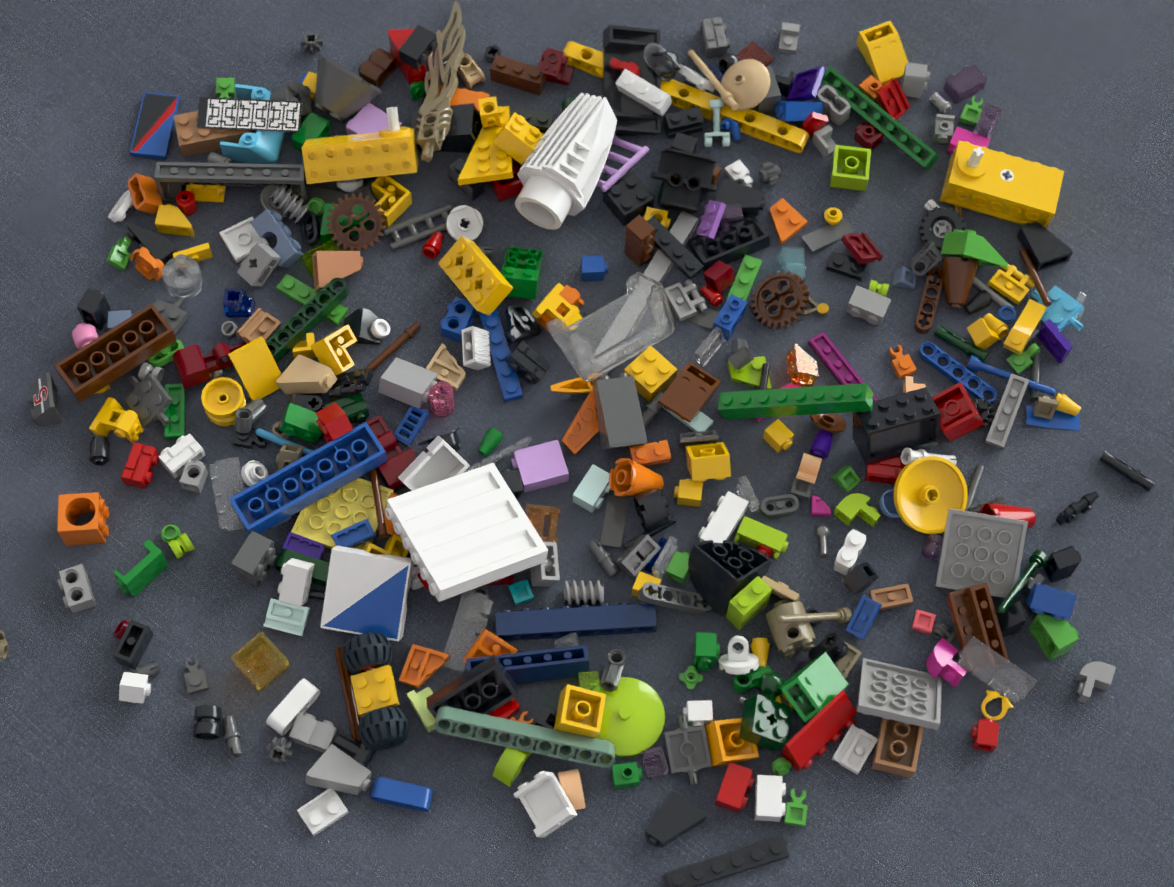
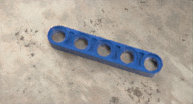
M924 342L920 346L919 357L954 384L961 382L968 394L977 399H983V393L989 392L992 394L993 399L988 401L992 404L995 402L997 392L985 381L935 344ZM930 348L933 354L926 355L923 353V349ZM939 359H944L947 361L948 365L941 366L938 364L937 361ZM959 370L963 376L955 377L952 372ZM974 381L978 387L972 389L968 386V382Z

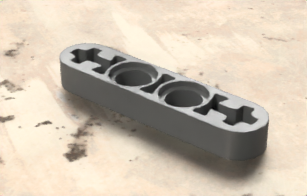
M645 583L638 592L640 599L649 604L698 615H705L712 609L698 593L668 586ZM663 593H667L671 601L665 600ZM681 597H685L689 605L683 604Z

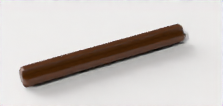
M344 646L335 648V654L352 739L359 743L361 742L358 735L360 717L353 691L351 672L343 662L342 651Z

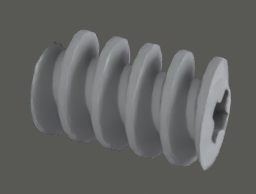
M286 184L276 187L267 199L273 197L272 204L274 205L279 202L278 209L284 207L283 214L285 215L290 212L289 219L295 217L296 223L306 213L308 204L302 205V199L296 201L297 194L290 196L292 190L288 189L285 191Z
M581 580L579 586H577L576 581H572L571 586H569L568 581H564V603L567 600L569 606H571L573 600H575L576 604L580 605L581 600H583L584 604L588 605L589 600H591L592 604L595 605L596 601L599 600L600 604H604V584L601 586L600 581L596 580L595 586H593L592 581L588 580L587 586H585L584 581Z

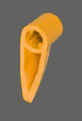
M599 375L585 376L551 385V391L566 394H589L593 388L592 382L596 381Z

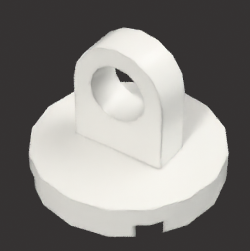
M742 636L732 637L728 644V654L719 658L720 670L725 669L729 674H747L750 672V669L755 671L759 667L758 657L749 653L748 641ZM739 642L744 648L739 651L735 650L733 644Z

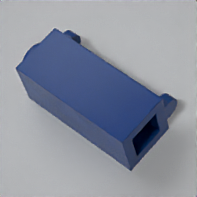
M777 101V107L774 108V112L778 120L804 121L811 112L823 115V102Z

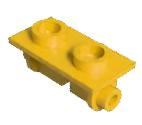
M190 183L186 187L187 191L194 194L196 201L224 202L226 186H221L220 184L193 185V183Z

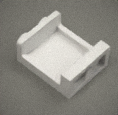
M541 771L534 776L535 779L533 781L520 785L514 796L521 800L536 827L533 830L537 837H546L577 816V813L554 773Z

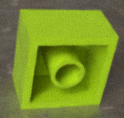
M835 145L832 157L830 187L866 191L869 180L871 149Z

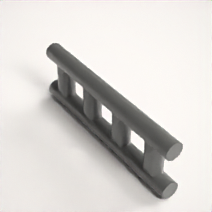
M451 204L383 229L384 235L391 234L394 240L390 244L391 250L393 251L430 237L436 231L443 232L447 230L446 220L449 215L448 212L453 210ZM442 215L445 223L435 226L432 218ZM425 221L428 229L418 233L415 225ZM408 228L411 236L401 239L398 231Z

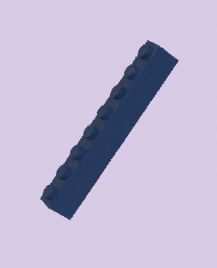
M643 601L638 604L623 602L613 606L605 603L596 607L581 605L579 608H571L570 606H561L559 609L542 607L539 610L524 608L511 612V610H501L495 613L496 633L504 641L656 632L657 627L655 605Z

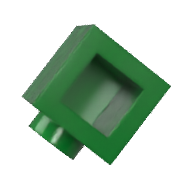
M636 762L612 765L611 772L614 790L639 787V780H642L641 768H637Z

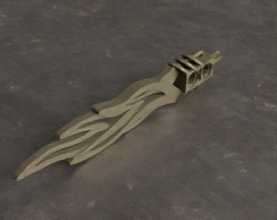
M457 1L453 4L449 21L442 33L440 30L436 32L438 46L428 56L430 72L427 71L425 75V91L427 96L417 113V124H415L417 135L415 142L423 150L421 160L426 162L432 160L433 151L441 150L442 142L450 130L453 109L451 108L450 100L457 89V69L464 56L462 48L466 36L464 25H461L462 14ZM448 37L447 42H446V48H445V51H444V50H443V48H444V42H445L446 38ZM442 80L443 88L440 93V81Z

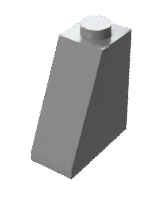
M333 744L330 745L306 774V783L308 785L358 795L362 790H367L372 782L370 780V770Z

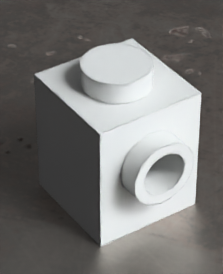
M124 672L119 686V700L143 704L145 697L149 696L151 691V684H148V675Z
M712 700L687 701L686 708H683V714H686L688 726H707L713 722Z

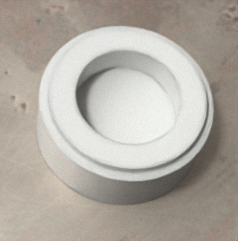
M377 319L371 324V332L376 338L382 339L390 333V326L384 319Z

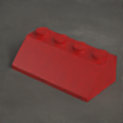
M843 690L785 745L781 756L790 761L792 767L797 772L802 769L806 771L813 764L812 759L816 755L820 757L828 749L826 745L830 741L834 743L842 735L840 731L844 727L849 729L855 723L854 717L857 712Z

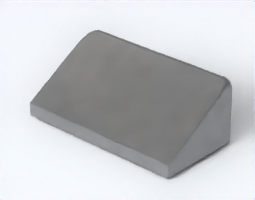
M715 430L678 434L679 447L717 443L719 440Z

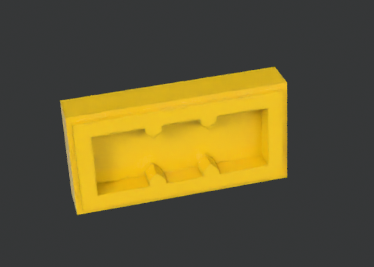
M209 243L173 253L177 268L189 264H197L202 260L213 257Z

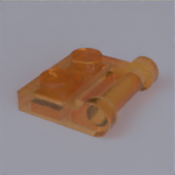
M526 504L525 514L542 541L558 543L556 534L558 516L561 515V509L552 506ZM545 514L551 515L548 537H543Z

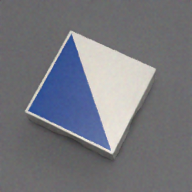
M336 545L331 551L320 628L359 635L376 632L385 635L388 640L399 642L403 637L407 595L411 587L414 567L412 559L388 554H372L365 550Z

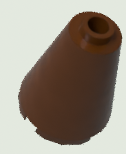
M945 257L942 259L941 265L946 303L952 309H961V306L966 305L979 261L970 258L967 261L963 260L962 257Z

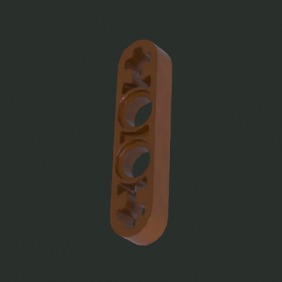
M938 268L929 271L914 324L915 330L920 334L928 333L934 320L944 281L942 270ZM934 275H937V276H938V277H937L938 279H937V281H936V285H935V284H932V283H933V279H934ZM934 290L936 292V296H929L927 294V291ZM929 305L932 311L925 312L922 307ZM923 317L927 318L925 327L921 326Z

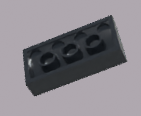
M750 214L719 227L714 239L697 236L688 240V245L693 255L704 265L703 271L705 272L719 260L729 264L743 258L745 254L750 255L769 247L770 236L755 216Z

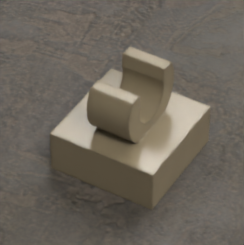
M1046 395L1038 397L1032 411L1033 416L1052 419L1058 405L1057 400L1050 399V396Z

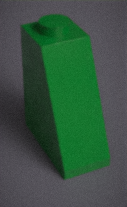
M325 203L320 233L322 244L334 242L331 240L334 234H328V231L332 228L326 227V224L331 223L330 220L326 219V216H332L328 210L335 209L332 203ZM355 205L353 212L359 215L363 212V207ZM367 212L358 220L353 218V223L343 229L342 232H347L354 225L359 227V222L368 217L370 213ZM344 215L340 216L338 218V223L340 225H346L348 223V217ZM366 220L364 222V228L368 229L369 224L372 225L373 221ZM351 231L349 233V237L357 235L359 233L357 231Z

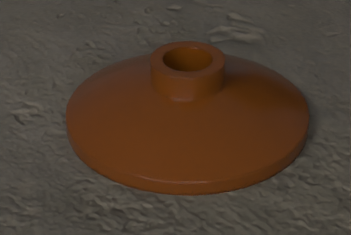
M837 413L810 415L811 420L821 430L841 433L846 428L845 420Z

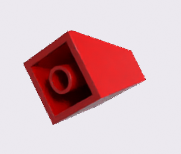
M415 29L388 30L391 55L397 57L398 67L409 85L420 81L425 83L426 63L416 70L399 59V49Z

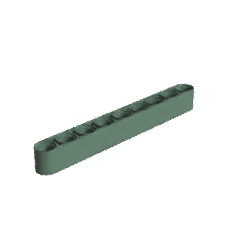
M441 707L436 713L435 729L442 734L602 768H609L615 763V746L610 741L452 707Z

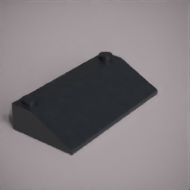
M609 25L603 31V98H607L617 119L614 133L616 136L661 134V116L618 91L615 83L622 72L611 68L609 64L612 58L627 63L631 61L638 65L641 73L640 78L661 89V78L647 66L643 58L644 49L648 44L655 43L660 45V30Z

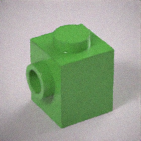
M675 552L666 569L667 578L685 585L690 576L688 569L689 553Z

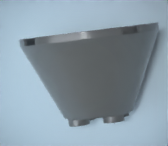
M321 54L319 55L314 105L326 113L330 110V115L343 122L344 119H348L382 94L383 91L366 82L363 78L329 58H325Z

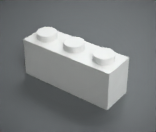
M624 69L615 83L618 91L662 117L672 103L669 94L627 69Z
M729 491L725 497L721 496L717 503L718 509L716 512L712 511L707 521L709 524L706 528L703 526L698 534L700 538L699 543L713 540L714 543H722L723 540L728 541L745 514L749 502Z

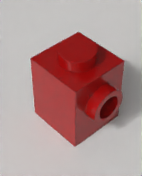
M989 718L978 720L971 729V737L974 738L973 749L993 752L997 747L999 723Z

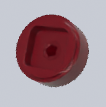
M122 620L115 629L114 637L121 640L130 622Z

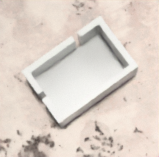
M437 436L426 447L429 451L427 453L423 451L398 478L413 491L462 474L470 465L446 441Z

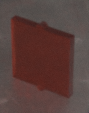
M751 42L737 55L740 61L754 59L761 62L765 67L774 60L772 56L765 52L764 48L761 49L754 42Z

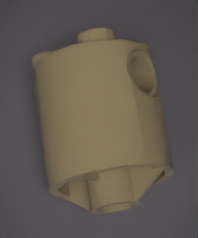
M787 599L775 603L774 609L769 611L765 618L779 654L784 655L785 658H791L796 655V652L801 650L806 652L813 649L817 639L810 622L779 623L777 621L779 615L806 614L802 602H789Z

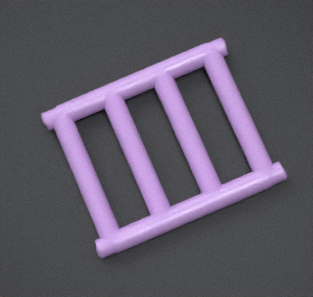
M614 134L612 144L636 154L629 159L609 151L607 158L624 165L619 170L604 165L602 172L612 177L606 182L599 179L596 186L601 187V190L606 192L649 151V148L647 146L640 147L618 139Z

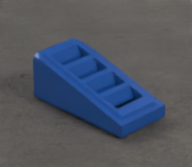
M411 406L394 433L396 440L409 447L429 419V412L423 408L419 409ZM412 419L413 421L417 422V424L415 425L414 423L410 422V420ZM408 426V427H410L411 429H413V431H410V430L406 429L405 427ZM401 432L409 435V438H406L403 435H401Z

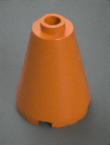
M620 458L615 462L617 464L615 469L611 468L609 487L615 492V496H635L653 489L660 488L661 490L663 488L664 481L661 475L628 458Z

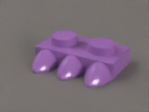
M709 200L708 204L704 206V215L700 217V226L695 230L700 237L714 239L726 204Z

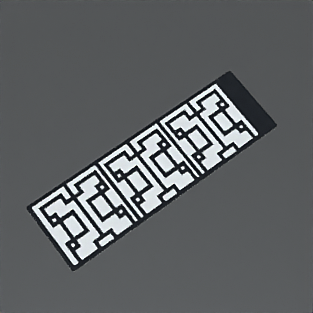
M200 97L197 128L299 132L302 102Z

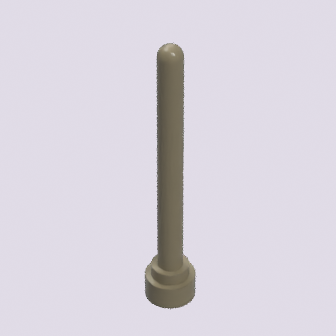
M841 607L835 612L779 615L777 621L779 623L836 620L838 623H849L852 618V612L847 607Z

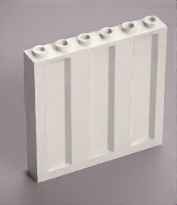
M494 463L387 500V507L385 509L387 519H391L393 522L394 530L397 535L400 534L404 548L408 549L411 553V559L415 565H418L422 579L427 581L430 593L433 596L435 595L439 602L546 562L547 547Z

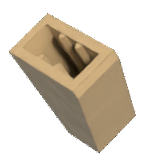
M299 354L276 380V383L284 394L327 393L338 378L330 367Z

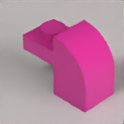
M944 638L937 643L927 657L926 666L933 678L940 675L952 686L956 687L967 671L952 660L959 650Z

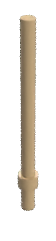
M689 50V57L720 93L724 103L728 104L733 110H737L739 105L735 102L734 96L729 91H726L694 50Z

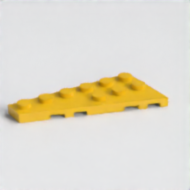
M509 106L498 107L500 125L482 127L458 178L459 185L513 178L512 157L493 143L502 127L510 118Z

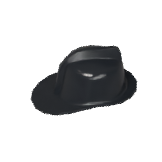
M652 43L645 47L643 58L647 66L662 80H672L677 71L681 69L678 56L674 52L665 50L659 44Z
M460 428L440 435L455 451L461 448L457 430ZM436 437L420 442L418 446L430 444Z

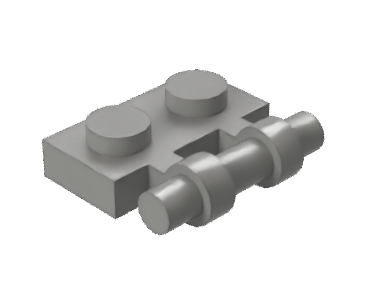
M689 279L685 281L686 287L684 288L679 282L663 289L666 299L680 322L697 314L695 308H699L702 313L708 310L704 297H701L698 292L697 285L693 284L692 280ZM688 295H692L694 300L691 301Z

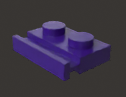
M1050 319L1042 324L1037 337L1060 364L1065 361V357L1068 356L1073 347Z

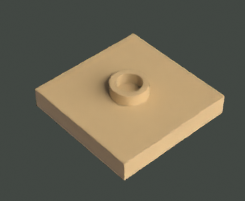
M763 576L762 580L772 589V594L783 600L787 599L789 602L799 601V594L788 589V585L780 581L777 583Z

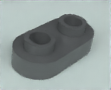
M792 494L767 497L761 502L760 511L768 518L792 515L798 510L799 500ZM790 504L792 507L787 508L785 505ZM767 507H772L773 510L768 511Z

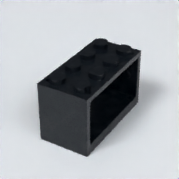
M926 387L873 401L872 411L853 412L852 439L866 465L901 456L904 448H911L917 451L938 446L941 413Z

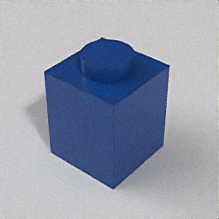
M581 256L582 282L604 281V275L608 273V264L604 262V256Z

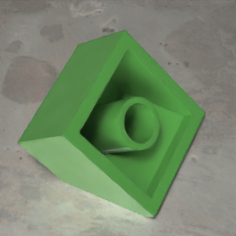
M1038 614L1028 628L1049 661L1069 652L1079 640L1077 630L1069 622L1047 615Z

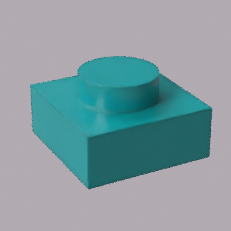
M527 580L508 586L515 606L534 600Z

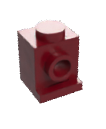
M869 122L865 125L861 123L855 129L854 140L862 148L871 149L872 151L882 143L884 134L879 132Z

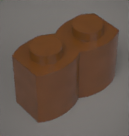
M378 48L370 54L369 60L360 65L358 69L359 77L379 88L398 65L397 57Z

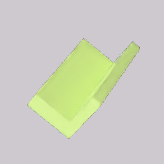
M430 687L418 693L415 690L407 693L409 702L428 733L435 729V718L427 709L426 698L433 694Z

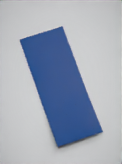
M1026 405V424L1080 431V412L1075 417L1071 414L1055 410L1052 419L1033 416L1032 411L1034 407Z

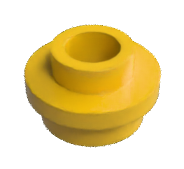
M829 208L824 213V219L828 224L836 225L842 219V212L838 208Z

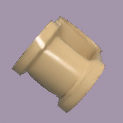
M464 53L457 73L465 85L471 89L474 84L480 81L484 82L485 76L471 56Z

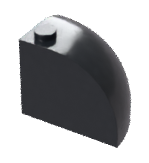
M708 540L693 546L689 555L688 569L692 584L697 593L716 612L724 615L727 613L729 601L757 576L762 579L773 560L753 548L748 550L739 547L737 542L723 540L722 543H714L713 540Z

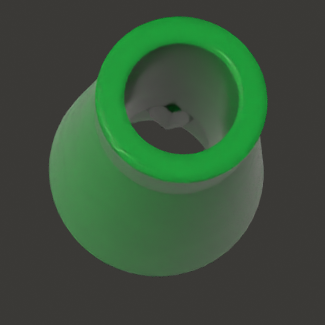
M493 427L486 430L478 452L487 457L503 441L502 437L504 435Z

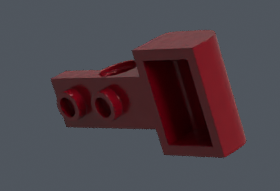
M242 342L230 347L226 343H218L212 348V353L202 356L197 344L177 350L173 354L172 359L183 388L186 389L211 380L210 373L233 366L228 354L248 343Z
M378 415L367 421L368 426L386 451L387 462L377 468L387 487L396 492L406 486L398 477L417 458V455L412 447L404 452L400 450L395 436L388 429L381 415Z

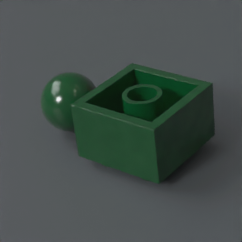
M767 672L761 676L758 686L764 696L757 694L744 701L739 735L740 739L771 751H775L787 744L792 708L775 701L776 697L781 694L778 688L784 683L783 678L778 673Z

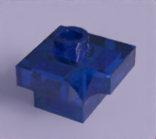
M225 289L223 306L226 317H251L254 314L255 298L248 297L244 289Z

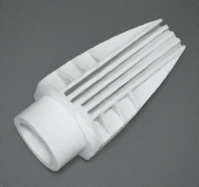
M581 93L550 126L537 143L534 151L522 165L517 175L524 187L515 201V206L530 222L546 229L555 230L561 227L567 215L576 216L587 205L606 163L617 119L606 97L602 99L601 96L596 97L595 95L590 96L589 94L584 95V93Z

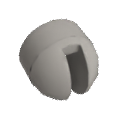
M226 321L222 324L221 330L224 335L231 337L237 334L238 327L234 322Z

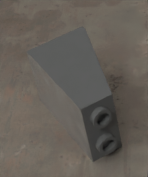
M624 373L617 374L616 378L609 379V376L598 377V380L592 383L602 450L646 444L647 437L634 376L628 377V374Z

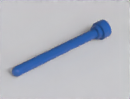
M974 355L971 356L967 369L973 372L974 370H982L1009 380L1011 375L1010 372L982 363V360H979V357ZM1032 380L1028 382L1027 387L1051 396L1056 394L1054 388Z

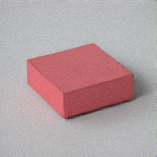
M917 609L911 629L931 635L936 615Z

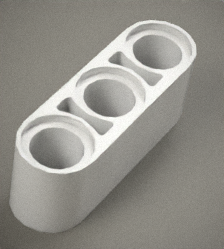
M305 678L302 679L270 714L266 724L281 736L285 735L293 727L298 714L303 715L318 698L320 690Z

